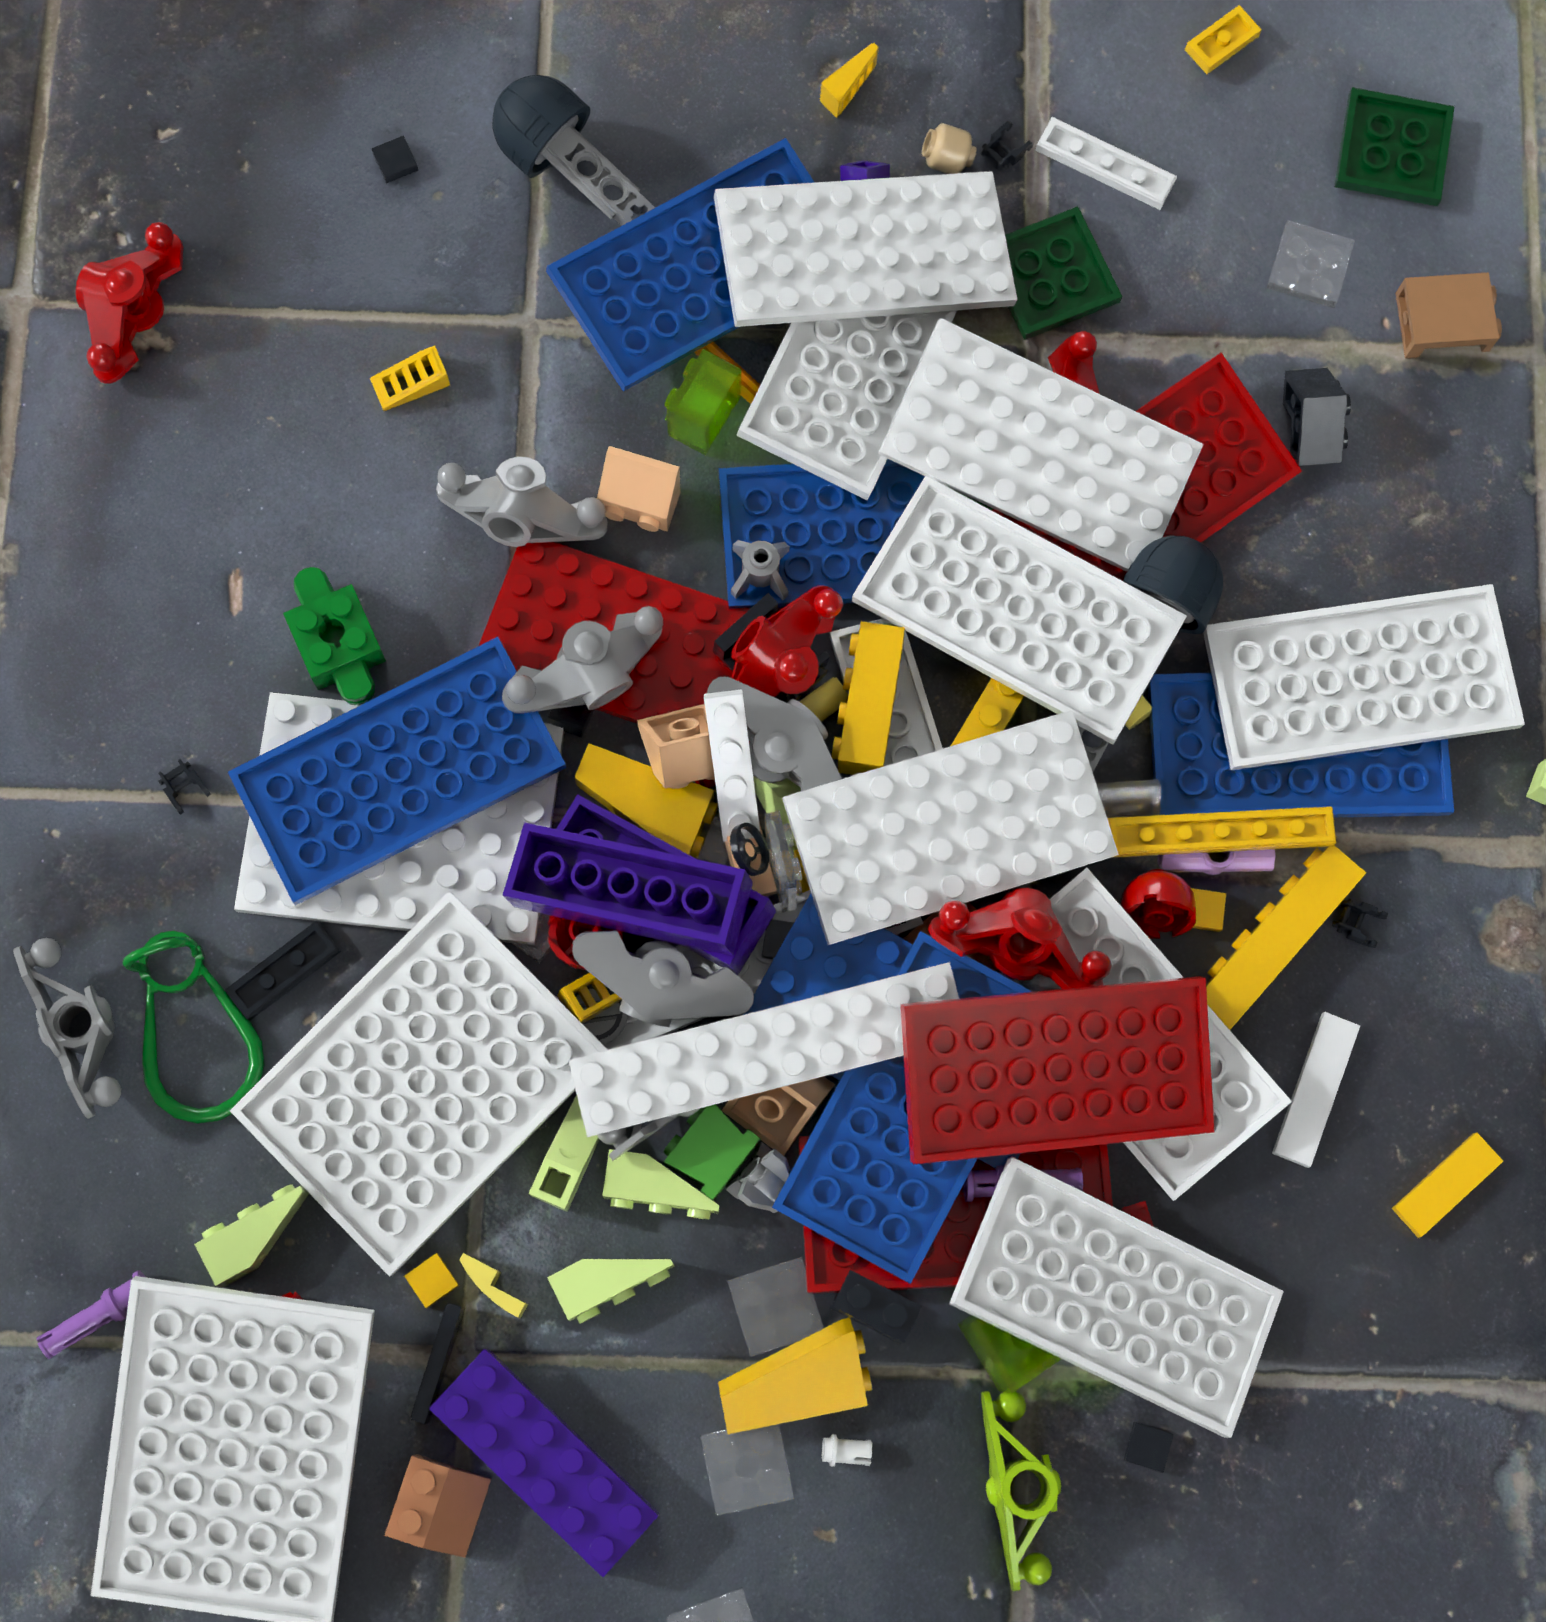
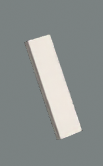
M1054 117L1050 119L1035 150L1161 210L1177 179L1176 175Z
M1327 1012L1321 1014L1291 1098L1292 1102L1287 1109L1272 1154L1306 1168L1311 1167L1360 1025Z

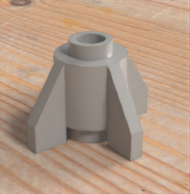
M737 540L733 544V550L742 559V573L733 585L731 594L737 599L749 588V584L755 587L770 585V588L784 600L788 596V590L779 575V561L789 552L790 546L786 542L771 544L767 541L749 543Z
M761 1142L756 1147L752 1157L753 1160L748 1163L740 1176L738 1175L726 1185L725 1190L749 1207L776 1213L778 1211L772 1208L791 1169L786 1157L776 1149L771 1150Z

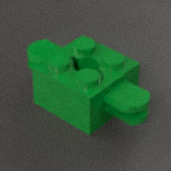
M315 567L304 568L294 578V590L301 606L286 611L283 615L317 689L321 690L336 684L344 701L350 705H362L370 701L375 694V683L369 669L386 662V659L353 585L350 584L334 591L327 575L321 569Z

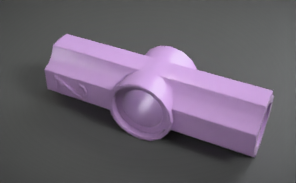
M1275 849L1222 852L1224 862L1221 863L1211 860L1208 853L1157 855L1159 869L1166 870L1167 872H1204L1216 875L1221 872L1273 871L1276 856Z

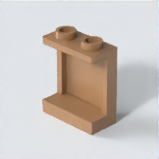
M1489 272L1405 278L1395 293L1405 358H1418L1424 349L1480 345L1481 352H1489L1501 337L1502 324L1501 320L1496 318L1494 307L1497 300V292L1495 286L1491 285Z

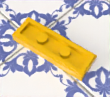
M1477 1132L1473 1133L1392 1207V1210L1420 1238L1492 1173L1503 1160Z

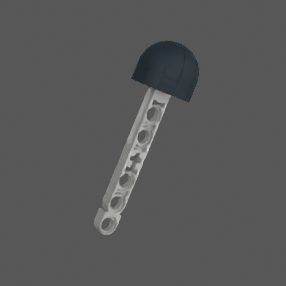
M544 75L522 77L508 85L500 94L494 106L492 118L493 133L504 155L527 177L534 178L553 165L610 219L614 218L621 226L630 222L634 213L638 215L643 212L645 214L655 208L639 193L640 189L580 134L590 116L591 108L568 86L555 78ZM581 161H590L595 165L596 173L591 176H585L578 171L577 164ZM607 185H615L622 191V197L618 200H610L604 195L603 189Z
M1168 536L1157 539L1142 549L1130 565L1123 582L1185 614L1187 617L1179 631L1189 634H1201L1206 630L1207 624L1210 622L1220 601L1223 590V572L1216 556L1201 542L1185 536ZM1079 726V732L1082 738V733L1085 731V729ZM1104 739L1102 744L1095 748L1084 744L1092 772H1094L1109 744Z

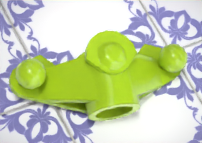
M1007 1390L1002 1392L997 1400L992 1401L990 1392L985 1391L981 1392L990 1461V1478L986 1482V1494L989 1502L994 1505L999 1520L1009 1581L1014 1592L1021 1590L1020 1580L1025 1579L1027 1583L1032 1585H1042L1051 1577V1562L1047 1556L1041 1553L1028 1554L1022 1563L1019 1562L1049 1511H1057V1498L1061 1492V1480L1058 1472L1052 1468L1048 1454L1042 1455L1040 1462L995 1419L996 1416H999L1006 1422L1020 1420L1026 1412L1024 1397L1015 1390ZM999 1435L1022 1458L1014 1459L1004 1465ZM1028 1470L1038 1478L1040 1492L1033 1502L1019 1504L1011 1497L1010 1485L1013 1478L1019 1472ZM1013 1514L1023 1519H1029L1017 1542L1015 1540Z

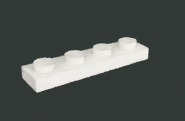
M742 689L704 694L723 842L727 841V836L731 835L732 829L742 823H750L760 831ZM741 829L745 839L754 838L747 830Z

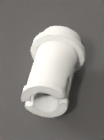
M832 1434L831 1438H823L822 1462H829V1465L833 1467L835 1463L870 1466L872 1459L871 1440L837 1439L836 1434Z

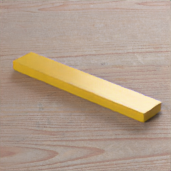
M1332 807L1107 818L1119 854L1114 857L1325 847L1336 844Z

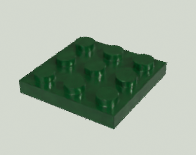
M1352 87L1348 94L1334 187L1438 206L1442 198L1455 106Z
M1078 206L1005 234L1017 295L1015 305L1008 306L1024 340L1121 302L1122 294Z

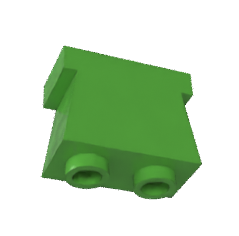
M716 1104L702 1107L695 1114L691 1115L687 1120L691 1127L683 1137L676 1134L663 1151L668 1156L664 1160V1165L702 1185L703 1188L700 1192L712 1201L718 1197L760 1142V1138L749 1129L743 1135Z

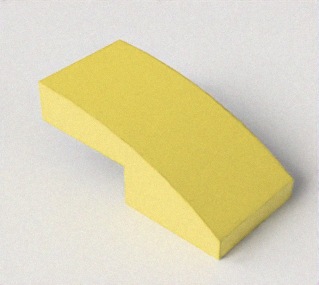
M463 1253L460 1262L478 1288L505 1311L517 1318H521L528 1304L494 1287L501 1272Z

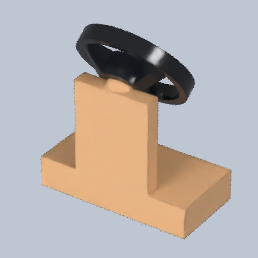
M742 823L735 826L731 831V835L727 836V841H725L731 867L746 870L753 881L752 890L763 896L776 894L777 889L769 862V851L761 826L760 831L750 823ZM741 829L747 830L754 838L745 839Z

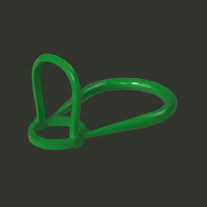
M167 931L150 938L143 948L131 952L122 962L126 969L138 972L142 981L145 980L147 983L142 1052L144 1084L156 1105L176 1119L196 1124L220 1121L232 1114L230 1110L261 1080L265 1066L262 1041L250 1020L245 1018L226 991L204 966L203 960L205 955L201 945L198 946L197 942L185 933ZM189 947L192 956L195 958L193 972L185 981L178 985L165 986L158 984L151 978L147 965L149 955L170 948ZM203 976L247 1045L249 1067L244 1083L233 1097L218 1106L195 1108L183 1105L170 1096L159 1079L154 993L164 992L171 994L182 992L193 986L196 980Z

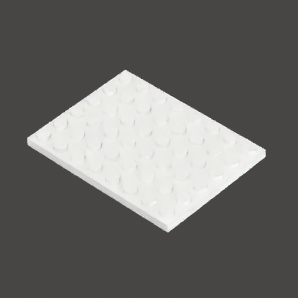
M270 692L260 755L360 705H350L344 700ZM544 723L560 754H562L563 728ZM559 772L296 906L293 904L249 816L234 910L241 913L410 931L450 891L501 942L535 946L540 913L515 908L502 895L524 822L552 828Z
M449 891L230 1112L388 1276H393L575 1091L568 1060L609 1049Z
M135 1276L131 1280L91 1596L270 1622L334 1621L375 1310Z

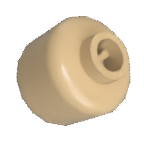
M943 123L937 126L935 130L930 129L922 147V156L926 157V164L934 170L947 174L961 173L965 166L970 168L976 155V147L972 146V136L969 132Z

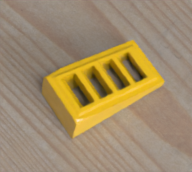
M871 43L821 82L820 102L834 117L837 118L844 111L875 68L879 48L875 43Z
M435 345L406 358L370 378L383 411L450 386L447 372ZM431 365L434 374L428 377L425 367ZM415 371H418L421 381L417 383L414 382L411 375ZM404 376L408 388L402 390L397 379ZM389 381L396 393L389 397L384 383Z
M591 973L561 988L557 994L558 999L581 1023H585L622 1000L615 993L610 995L604 984ZM592 984L601 999L600 1002H595L586 986ZM576 992H578L588 1009L583 1010L574 995Z

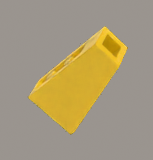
M588 743L575 775L576 785L616 816L696 859L699 857L705 838L700 836L705 823L712 824L718 809V803L713 802L714 790L693 782H689L683 788H664L655 777L651 766Z
M850 1318L841 1319L719 1381L718 1385L727 1433L732 1434L868 1406L865 1392L872 1390L868 1367L861 1368L859 1359L860 1354L866 1353L862 1331H854Z

